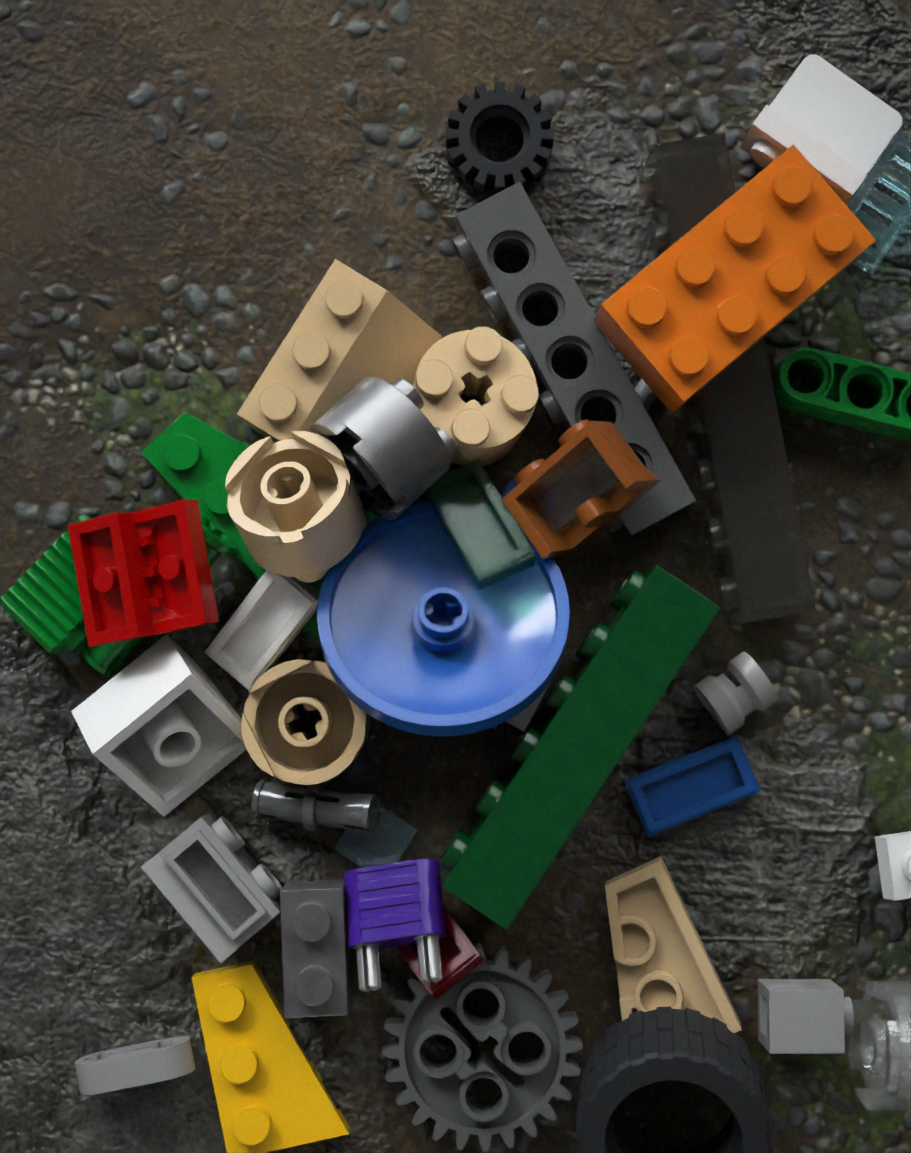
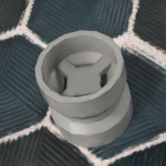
M745 651L728 661L725 672L717 677L709 675L693 686L705 709L727 735L742 727L745 717L754 710L765 711L779 701V697L770 680L754 659Z

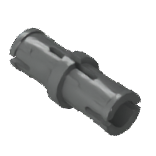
M260 780L256 784L252 795L251 806L255 819L303 824L304 829L307 831L320 832L324 827L373 834L380 818V799H378V794L331 790L326 783H318L306 787Z

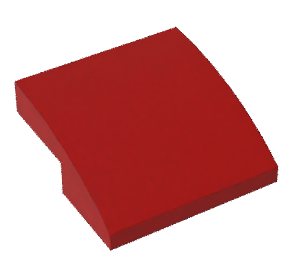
M182 499L136 512H115L68 525L88 647L145 638L219 622L198 500Z

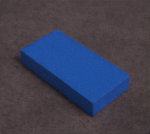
M737 735L729 736L623 779L647 837L760 792Z

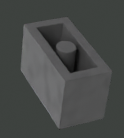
M344 879L287 882L280 890L284 1017L348 1015L352 1003V983Z

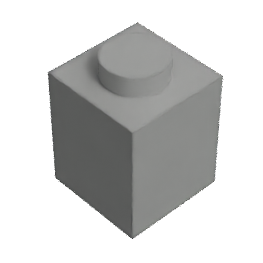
M758 979V1041L770 1054H845V1035L853 1033L854 1011L851 998L844 997V990L831 979Z

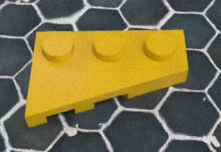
M249 961L195 973L191 978L227 1153H266L348 1135L351 1127L341 1110L336 1108L325 1089L321 1075L313 1061H309L290 1028L291 1023L288 1018L284 1017L283 1009L256 962Z

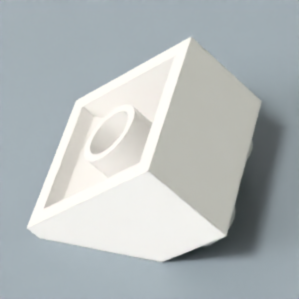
M168 634L71 711L92 754L163 817L246 750L241 734L242 718L200 666Z

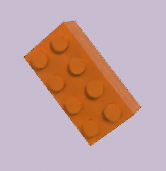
M793 144L600 305L593 322L671 414H673L856 261L876 239Z

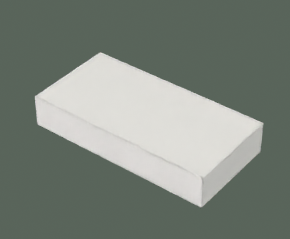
M266 570L204 653L247 690L251 691L256 680L274 666L315 613L319 592L308 582L299 581L296 577L281 576Z

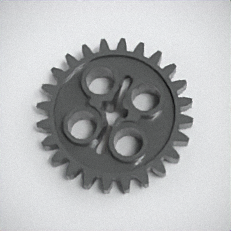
M476 943L475 947L485 961L437 1000L430 995L417 975L411 973L408 976L407 982L415 995L413 998L401 994L394 996L393 1005L404 1014V1017L386 1018L384 1029L390 1034L399 1037V1039L384 1043L382 1046V1056L399 1059L398 1063L386 1070L385 1078L387 1082H405V1085L396 1094L395 1102L400 1106L416 1101L417 1106L412 1114V1124L414 1126L423 1123L431 1117L435 1120L433 1126V1139L435 1141H438L450 1128L456 1131L457 1149L462 1150L470 1134L478 1135L482 1151L488 1152L493 1134L500 1133L503 1141L510 1149L514 1147L513 1129L521 1126L527 1134L535 1138L538 1134L534 1117L538 1113L551 1121H555L558 1118L550 1100L553 1096L564 1100L571 1099V1089L561 1078L562 1076H580L581 1069L579 1064L566 1057V1054L582 1050L583 1043L580 1037L564 1033L577 1025L579 1020L576 1012L558 1013L557 1010L566 1003L569 997L565 989L555 990L550 993L546 992L553 978L548 969L532 978L529 975L532 963L529 955H524L514 967L508 964L507 946H501L494 961L486 960L481 943ZM478 988L488 989L493 992L498 998L494 1011L484 1016H476L468 1012L463 1005V1000L469 992ZM444 1007L450 1008L479 1041L483 1042L489 1036L493 1037V1051L496 1058L509 1069L519 1074L524 1079L523 1084L519 1086L514 1085L487 1053L481 1051L475 1057L472 1056L469 1036L455 1024L446 1020L440 1014L441 1009ZM527 1031L538 1035L542 1039V1047L533 1057L519 1058L512 1054L508 1048L510 1041L518 1033ZM436 1034L445 1035L453 1041L456 1050L448 1059L434 1061L426 1057L422 1051L421 1045L424 1040ZM480 1078L492 1079L501 1088L500 1093L491 1102L477 1103L470 1099L466 1093L470 1083Z

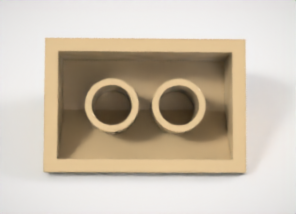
M335 259L237 415L252 430L265 438L271 436L273 442L293 438L291 434L293 431L310 432V427L367 376L380 378L389 384H392L397 378H402L412 385L422 357L433 344L442 339V336L389 291Z

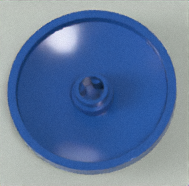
M434 501L410 505L395 520H388L380 516L368 523L352 551L338 564L328 569L322 581L317 604V625L324 659L331 675L347 697L361 710L391 727L419 735L438 737L472 734L492 728L518 715L531 705L549 685L560 666L567 643L570 617L566 584L553 557L543 559L518 523L510 517L479 505L453 501Z

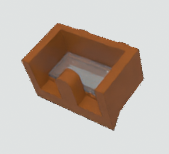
M586 419L570 427L558 440L561 447L547 460L539 459L523 468L514 478L517 486L501 499L543 559L573 555L661 481L643 465L612 422H589Z

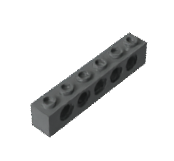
M521 182L456 215V233L458 236L451 239L452 246L465 270L469 271L476 268L486 286L479 293L492 320L498 323L504 319L515 339L511 343L520 349L529 361L535 378L543 390V393L538 397V403L549 424L553 428L561 424L563 429L567 431L570 427L582 421L580 414L583 408L589 405L603 406L609 411L612 423L643 465L661 480L606 526L608 531L613 533L619 530L626 541L694 503L696 500L606 336L593 322L595 317ZM513 250L519 252L525 258L527 265L520 272L505 273L496 266L494 258L503 251ZM531 302H544L553 309L555 320L546 326H535L525 319L522 310ZM561 353L574 354L581 360L584 373L575 379L561 378L554 372L551 360ZM601 454L577 474L582 481L590 477L597 491L613 479L610 467Z

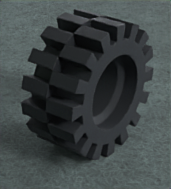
M495 81L494 90L487 91L485 83L475 87L473 97L470 98L465 93L458 100L457 111L452 109L449 115L448 129L446 128L448 164L451 163L452 174L456 180L463 179L465 181V189L473 195L478 189L484 192L483 199H488L518 182H521L527 193L532 190L533 182L535 180L540 182L545 175L547 164L550 163L554 142V129H551L552 118L548 109L545 111L541 110L542 100L535 93L530 99L525 96L526 87L516 83L514 91L505 90V81ZM496 121L506 122L513 125L519 131L523 146L513 159L506 162H494L485 158L480 153L476 145V138L480 130L489 123Z

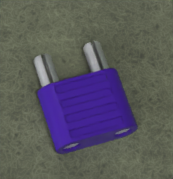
M416 859L346 871L343 876L348 948L357 953L359 989L370 992L371 990L376 991L381 987L378 949L417 944L420 981L424 983L440 981L442 979L439 940L446 937L439 861L436 859Z

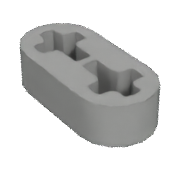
M177 1036L109 1049L84 1056L75 1061L79 1090L82 1095L101 1094L171 1080L187 1075L196 1069L189 1036Z

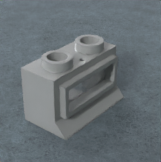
M207 813L201 816L158 854L141 866V868L216 959L222 963L281 912L279 896L282 885L262 863L256 868L253 867L239 850L245 845L243 838L227 819L221 816L215 821Z

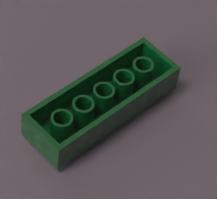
M658 565L651 567L642 574L635 570L632 575H627L609 602V605L617 610L607 626L600 622L598 626L594 625L575 653L576 656L584 661L572 679L567 675H561L541 704L550 712L537 731L527 726L525 731L521 733L507 755L510 757L509 759L515 762L514 766L503 782L494 776L492 777L473 806L476 808L474 812L480 815L469 833L459 827L439 857L441 859L439 865L444 868L442 887L505 930L508 929L721 608Z

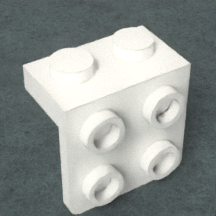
M813 54L803 59L770 106L766 105L750 127L740 148L750 154L757 164L766 168L794 144L846 204L902 126V116L826 60Z

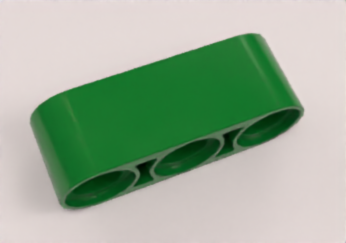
M800 348L792 351L773 369L769 377L768 390L771 398L779 407L787 411L900 440L911 441V417L906 409L907 399L911 396V373L815 348ZM800 367L811 375L813 380V390L811 393H800L792 388L788 381L789 368ZM849 382H859L869 390L871 404L868 409L854 406L847 395Z

